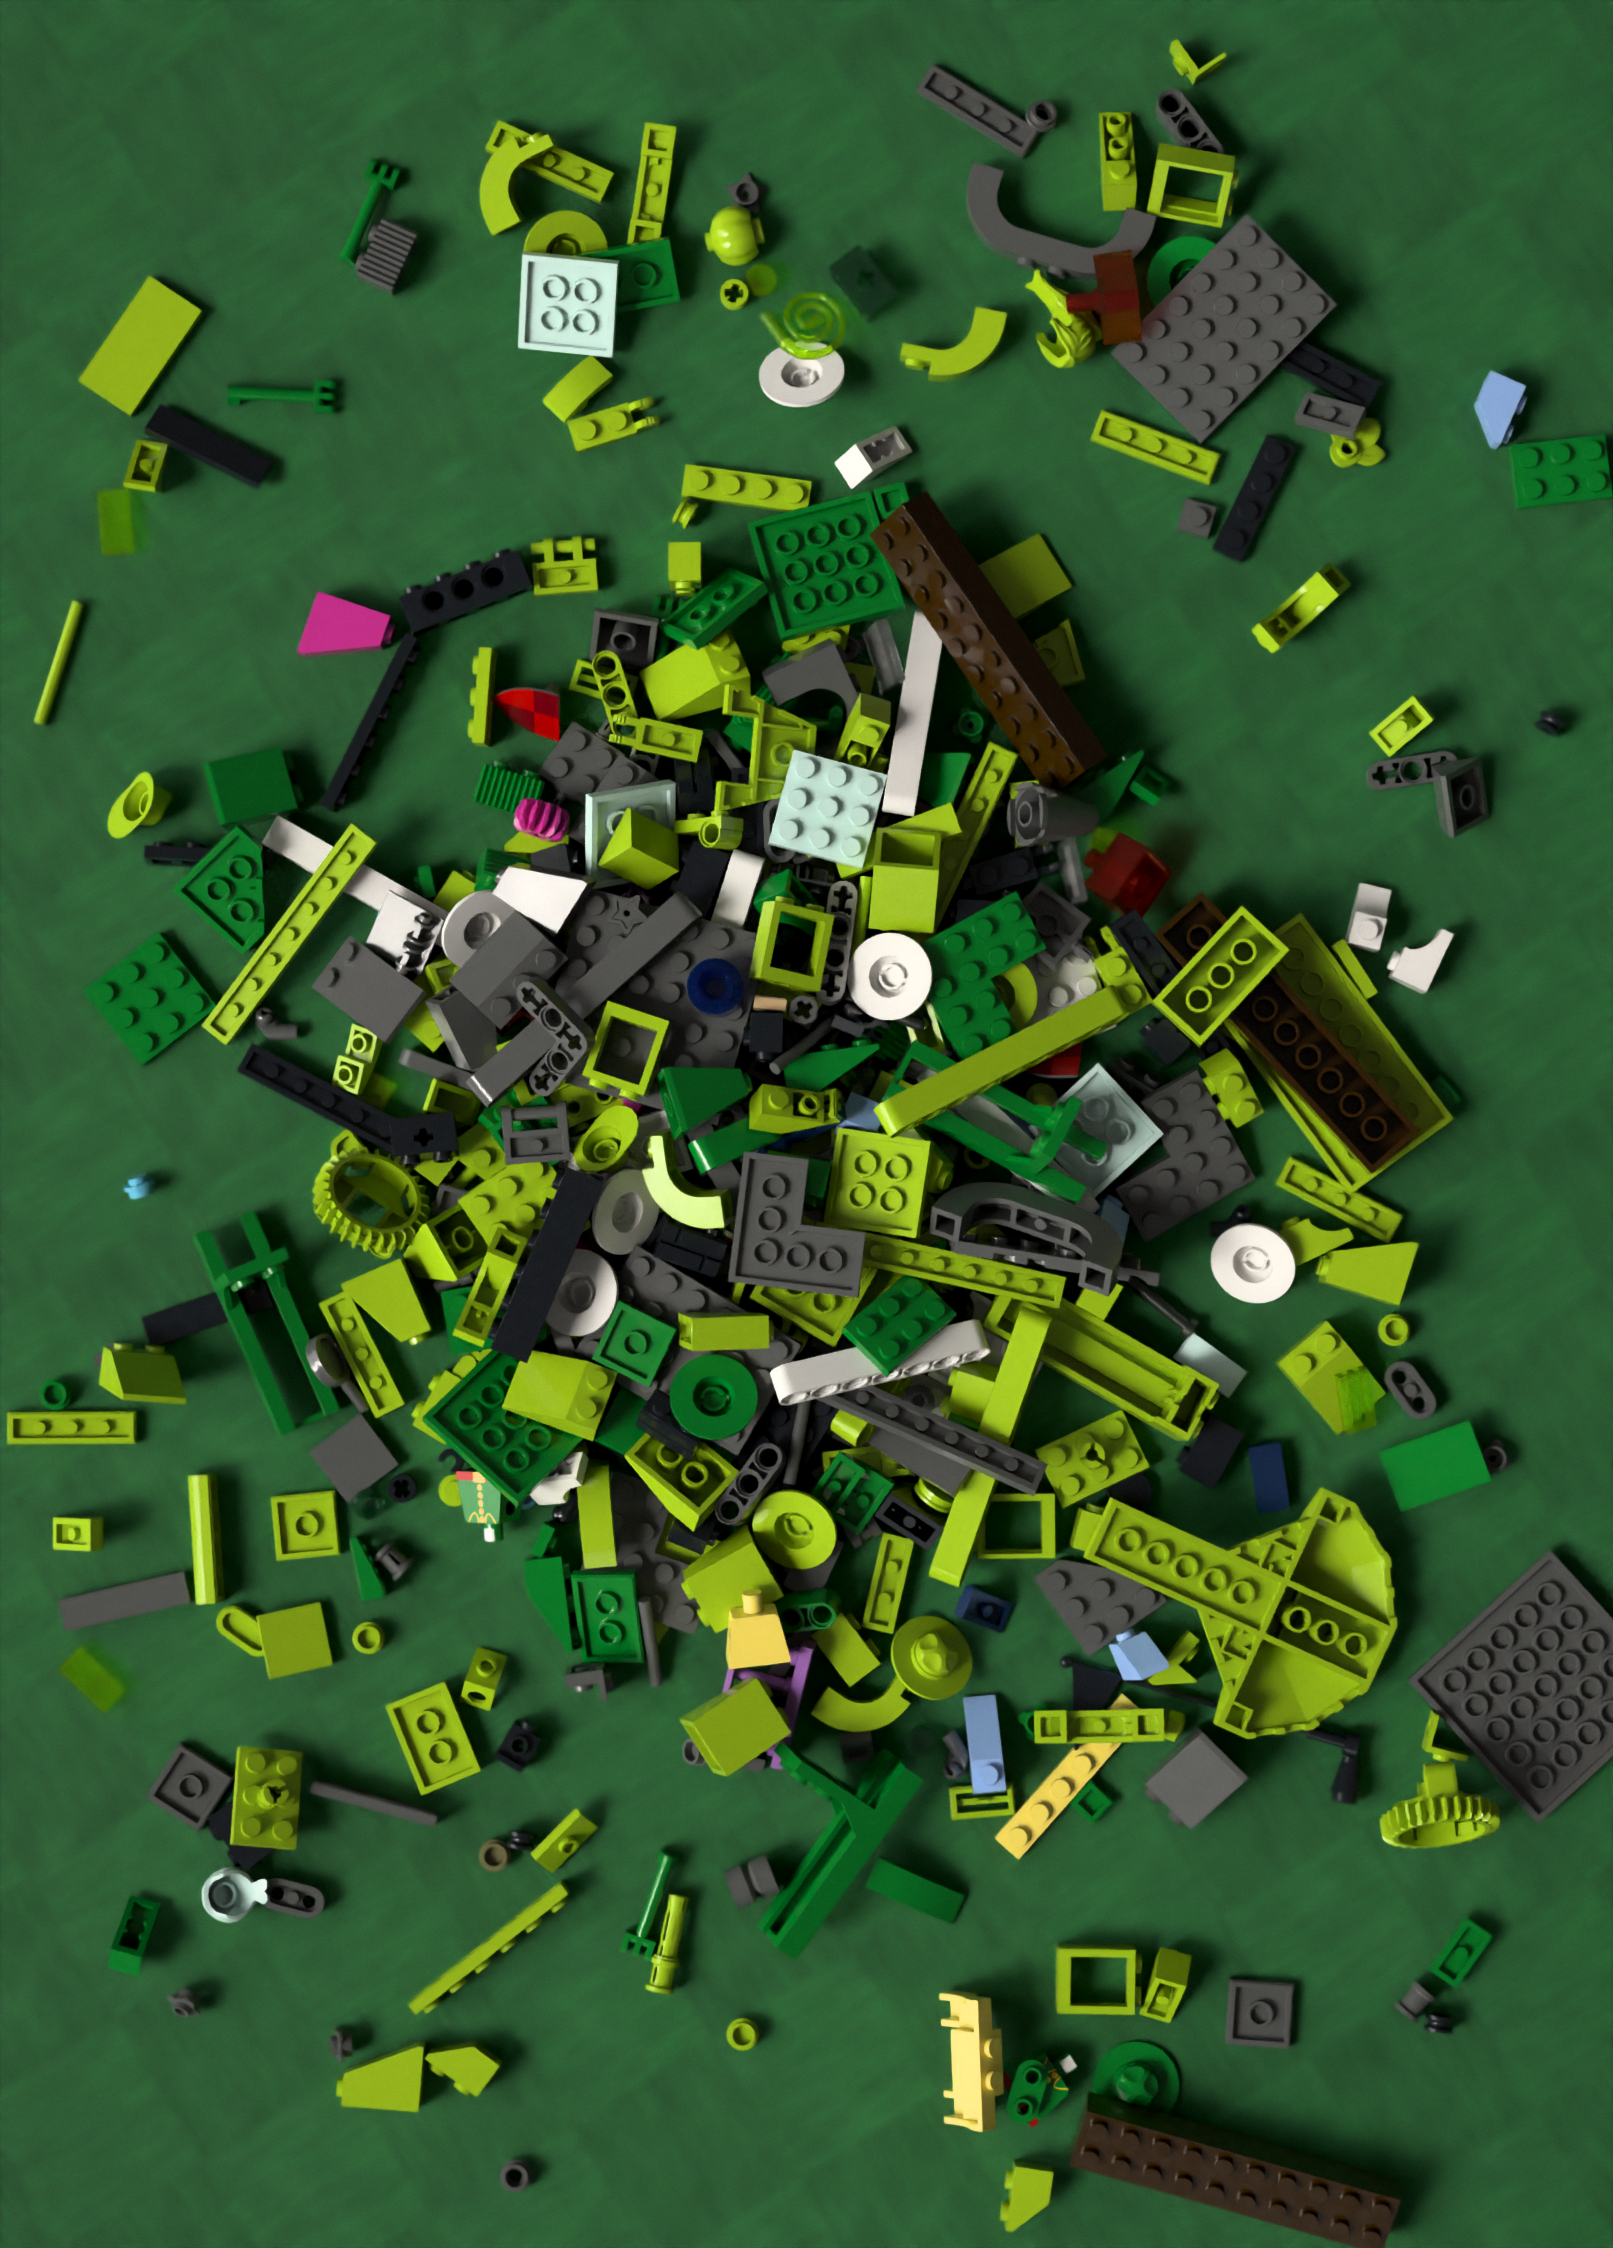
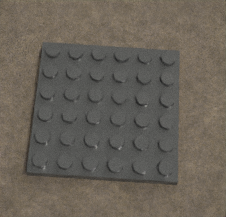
M592 889L577 912L565 956L568 959L561 966L555 987V992L559 996L566 992L627 937L620 925L606 922V918L614 911L613 897L617 895ZM618 896L624 900H628V898ZM640 902V910L647 917L659 908L658 906ZM629 911L624 912V916L628 917L630 915ZM701 918L695 926L610 1001L668 1020L673 1024L655 1078L666 1067L735 1069L743 1043L744 1027L748 1025L754 997L760 981L748 978L757 937L756 933ZM641 923L635 925L631 932H633ZM606 1005L586 1022L593 1030L595 1036ZM613 1019L595 1071L639 1085L657 1033ZM578 1035V1038L576 1039V1041L579 1043L580 1040H581V1038H580V1036ZM557 1052V1061L560 1065L567 1067V1058L562 1053ZM590 1052L564 1082L569 1085L665 1111L655 1078L648 1098L639 1096L638 1101L620 1096L621 1089L608 1086L607 1091L588 1085L590 1079L582 1074ZM548 1072L545 1074V1078L549 1079L554 1074ZM722 1113L707 1123L719 1126Z
M1547 1550L1407 1678V1681L1538 1824L1613 1756V1618L1551 1550Z

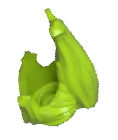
M1043 269L1034 270L1033 280L1028 282L1025 288L1034 291L1048 307L1053 317L1049 323L1057 333L1056 344L1051 343L1043 332L1037 333V343L1042 354L1052 365L1058 368L1074 367L1075 364L1089 359L1094 353L1096 342L1105 336L1104 329L1086 304L1047 281Z

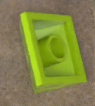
M627 807L598 865L646 890H650L679 871L678 834Z

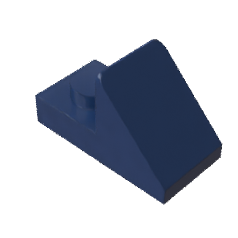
M966 1585L959 1598L954 1615L1002 1633L1014 1604L973 1585Z

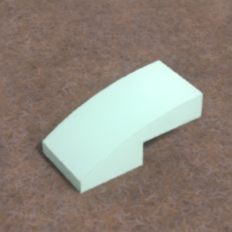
M1191 1332L1173 1356L1182 1365H1187L1220 1384L1217 1390L1228 1398L1247 1373V1371L1193 1332Z

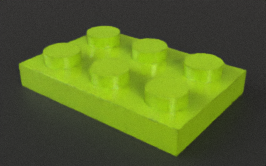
M446 1680L385 1705L421 1796L482 1770Z

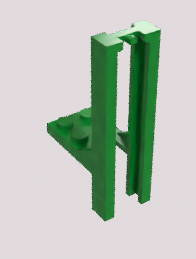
M914 1040L910 1044L901 1065L895 1071V1076L889 1084L882 1101L906 1090V1088L899 1085V1082L907 1066L913 1060L936 1073L957 1064V1062ZM996 1085L978 1094V1096L1043 1131L1041 1136L1038 1135L1029 1151L1030 1156L948 1111L924 1122V1124L1073 1205L1080 1201L1087 1187L1047 1164L1054 1159L1062 1142L1096 1160L1102 1158L1108 1147V1144L1071 1125L1083 1103L1079 1099L1070 1096L1064 1103L1059 1101L1056 1107L1035 1105L1000 1085Z
M251 1210L238 1217L256 1256V1259L227 1270L209 1228L194 1234L192 1238L278 1437H281L340 1411L331 1387L324 1385L315 1376L307 1360L306 1346L310 1338L287 1288L284 1274L285 1268L283 1265L290 1259L287 1250L283 1247L273 1252L271 1251L255 1211ZM260 1275L263 1280L266 1279L321 1407L317 1414L296 1423L292 1421L237 1291L250 1286L251 1283L255 1282L253 1278Z
M782 1740L774 1749V1752L782 1759L779 1764L790 1772L789 1775L802 1785L809 1784L813 1787L819 1796L830 1802L835 1814L784 1885L781 1893L777 1895L756 1925L772 1940L771 1943L776 1949L795 1961L924 1781L920 1775L905 1766L907 1763L884 1746L854 1788Z

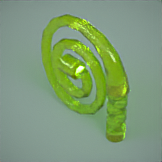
M808 291L799 293L791 298L784 309V325L788 333L798 341L817 343L826 339L833 330L834 318L832 312L821 303L816 301L805 302L798 307L795 314L796 322L802 329H816L825 323L822 315L817 312L807 318V322H804L802 319L803 312L808 309H816L822 312L826 317L827 324L821 333L814 336H806L797 332L791 324L790 313L795 304L808 298L821 300L832 308L839 320L838 335L826 348L815 351L804 350L798 347L784 333V330L770 311L760 315L759 319L768 328V331L775 338L779 347L787 354L800 360H816L830 355L841 345L846 335V319L843 311L834 300L823 293Z

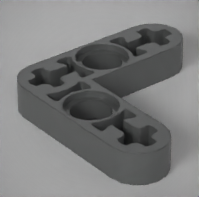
M534 976L518 986L517 998L521 1005L556 1040L555 1044L529 1076V1083L533 1091L538 1095L548 1096L563 1085L595 1044V1034L589 1025L546 981ZM533 989H534L535 992H536V993L534 994V997L531 995ZM546 1001L548 1004L542 1007L541 1005ZM551 1009H555L560 1013L562 1018L561 1024L556 1023L551 1018ZM568 1025H570V1028L567 1029V1032H566V1031L564 1030V1028L567 1027ZM578 1035H579L580 1038H581V1040H580L579 1043L576 1041V1039L578 1038ZM557 1052L565 1055L568 1061L567 1067L559 1064L556 1057ZM548 1072H552L554 1075H552L547 1080L546 1084L543 1081L545 1079V1074H547Z

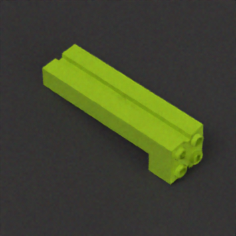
M996 1295L992 1304L988 1307L981 1320L983 1330L1006 1343H1009L1016 1320L1023 1306L1054 1317L1053 1326L1040 1362L1176 1441H1189L1190 1437L1196 1438L1204 1424L1200 1420L1203 1411L1206 1408L1211 1410L1219 1398L1220 1394L1216 1390L1220 1384L1187 1365L1180 1366L1064 1298H1061L1058 1309Z

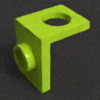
M1178 39L1171 42L1169 49L1174 57L1172 62L1181 76L1186 74L1193 85L1224 65L1227 54L1223 52L1198 69Z
M477 1647L465 1678L460 1702L490 1711L507 1656ZM470 1692L481 1693L486 1699H475L470 1695Z
M1431 1710L1421 1747L1424 1751L1433 1753L1432 1758L1441 1762H1452V1759L1467 1762L1469 1756L1466 1752L1433 1743L1440 1715L1436 1711Z

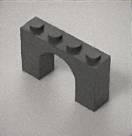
M829 638L760 672L772 699L777 705L813 689H828L842 697L846 706L844 727L835 739L816 748L814 754L833 760L848 717L858 699L856 692L860 691L861 687L854 673L848 675L844 663L848 662V658L842 645L835 646L834 642ZM884 739L877 750L881 754H884L882 749L887 747Z

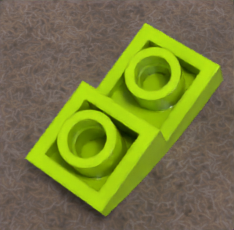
M589 355L555 385L544 397L543 403L561 421L566 423L587 407L588 400L611 383L613 375L598 360Z
M353 1023L351 1026L346 1053L338 1055L332 1080L333 1086L357 1095L361 1094L375 1067L383 1043L380 1038L360 1023Z

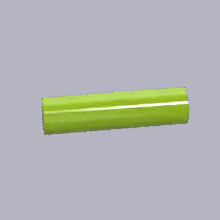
M216 1473L188 1475L195 1600L198 1605L216 1604L225 1600Z

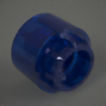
M717 958L707 959L696 965L689 974L687 993L692 1004L702 1014L713 1018H722L731 1015L741 1006L745 997V983L739 971L730 962ZM714 980H720L725 984L724 992L716 997L709 995V984Z

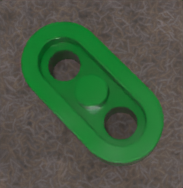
M1037 2058L1023 2059L1017 2065L1006 2100V2110L1009 2117L1020 2124L1029 2123L1037 2116L1048 2081L1047 2068ZM1029 2071H1036L1038 2073V2078L1035 2081H1028L1026 2079V2074ZM1020 2102H1025L1029 2105L1028 2110L1024 2113L1016 2109Z

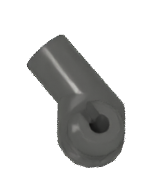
M261 1007L256 1011V1026L266 1038L270 1040H298V1024H281L273 1014V1011L268 1007Z
M953 1730L942 1737L950 1750L943 1772L951 1780L963 1776L969 1761V1751L956 1730Z

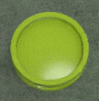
M920 1477L919 1482L914 1485V1491L918 1497L935 1510L950 1513L954 1498Z

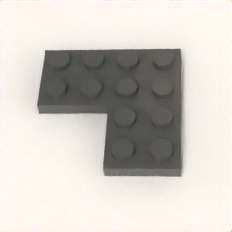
M1195 1068L1139 1099L1146 1115L1162 1131L1163 1135L1159 1139L1168 1154L1113 1186L1144 1242L1151 1240L1256 1179Z
M744 1151L728 1282L859 1298L867 1233L802 1225L810 1159Z
M615 1471L611 1481V1496L617 1547V1566L585 1569L583 1562L581 1570H636L639 1598L643 1596L651 1598L654 1621L695 1635L700 1622L696 1610L700 1609V1606L695 1598L692 1600L688 1599L681 1586V1583L685 1581L682 1570L690 1564L655 1553L669 1511L644 1480Z

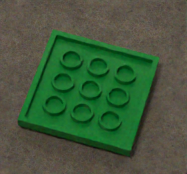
M870 490L747 522V528L762 579L769 591L767 596L781 642L905 610L896 574L870 537V534L880 525Z
M492 1350L423 1416L422 1421L509 1501L518 1507L586 1439L503 1409L502 1405L520 1360ZM603 1414L600 1425L603 1423L606 1417L605 1414Z

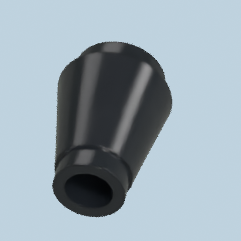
M1342 1756L1329 1791L1332 1793L1331 1801L1357 1805L1358 1798H1361L1360 1759Z

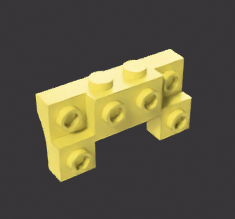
M954 1990L939 1993V1999L950 2001L951 2017L941 2019V2026L957 2027V2029L951 2030L953 2088L944 2090V2097L954 2098L955 2114L944 2116V2123L964 2126L979 2132L996 2129L995 2096L1004 2094L1001 2029L992 2028L991 1998L977 1996V1993Z

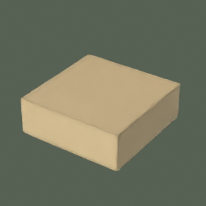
M756 995L754 997L753 1009L754 1011L784 1013L786 1015L788 1003L785 998Z

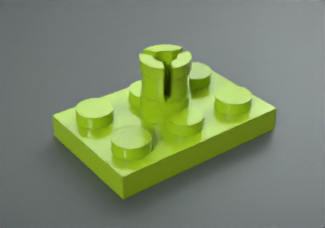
M1122 1409L1035 1450L1038 1459L1048 1464L1045 1473L1062 1509L1150 1468Z
M239 1746L237 1748L230 1845L285 1850L296 1849L303 1752Z

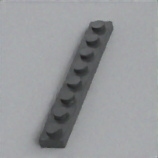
M872 1385L817 1398L821 1402L1032 1496L1035 1495L1048 1465Z

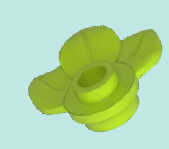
M1365 418L1355 441L1330 434L1333 440L1330 446V457L1333 463L1342 468L1352 467L1355 464L1366 467L1378 464L1386 455L1383 449L1375 444L1381 433L1379 421L1373 418ZM1342 447L1349 449L1351 454L1344 453Z

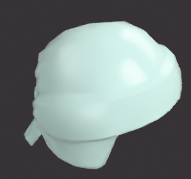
M224 1867L213 1872L205 1881L202 1888L203 1907L208 1914L218 1921L224 1923L237 1922L243 1919L257 1902L266 1904L270 1900V1896L264 1892L268 1888V1881L260 1879L254 1882L245 1871L234 1867Z

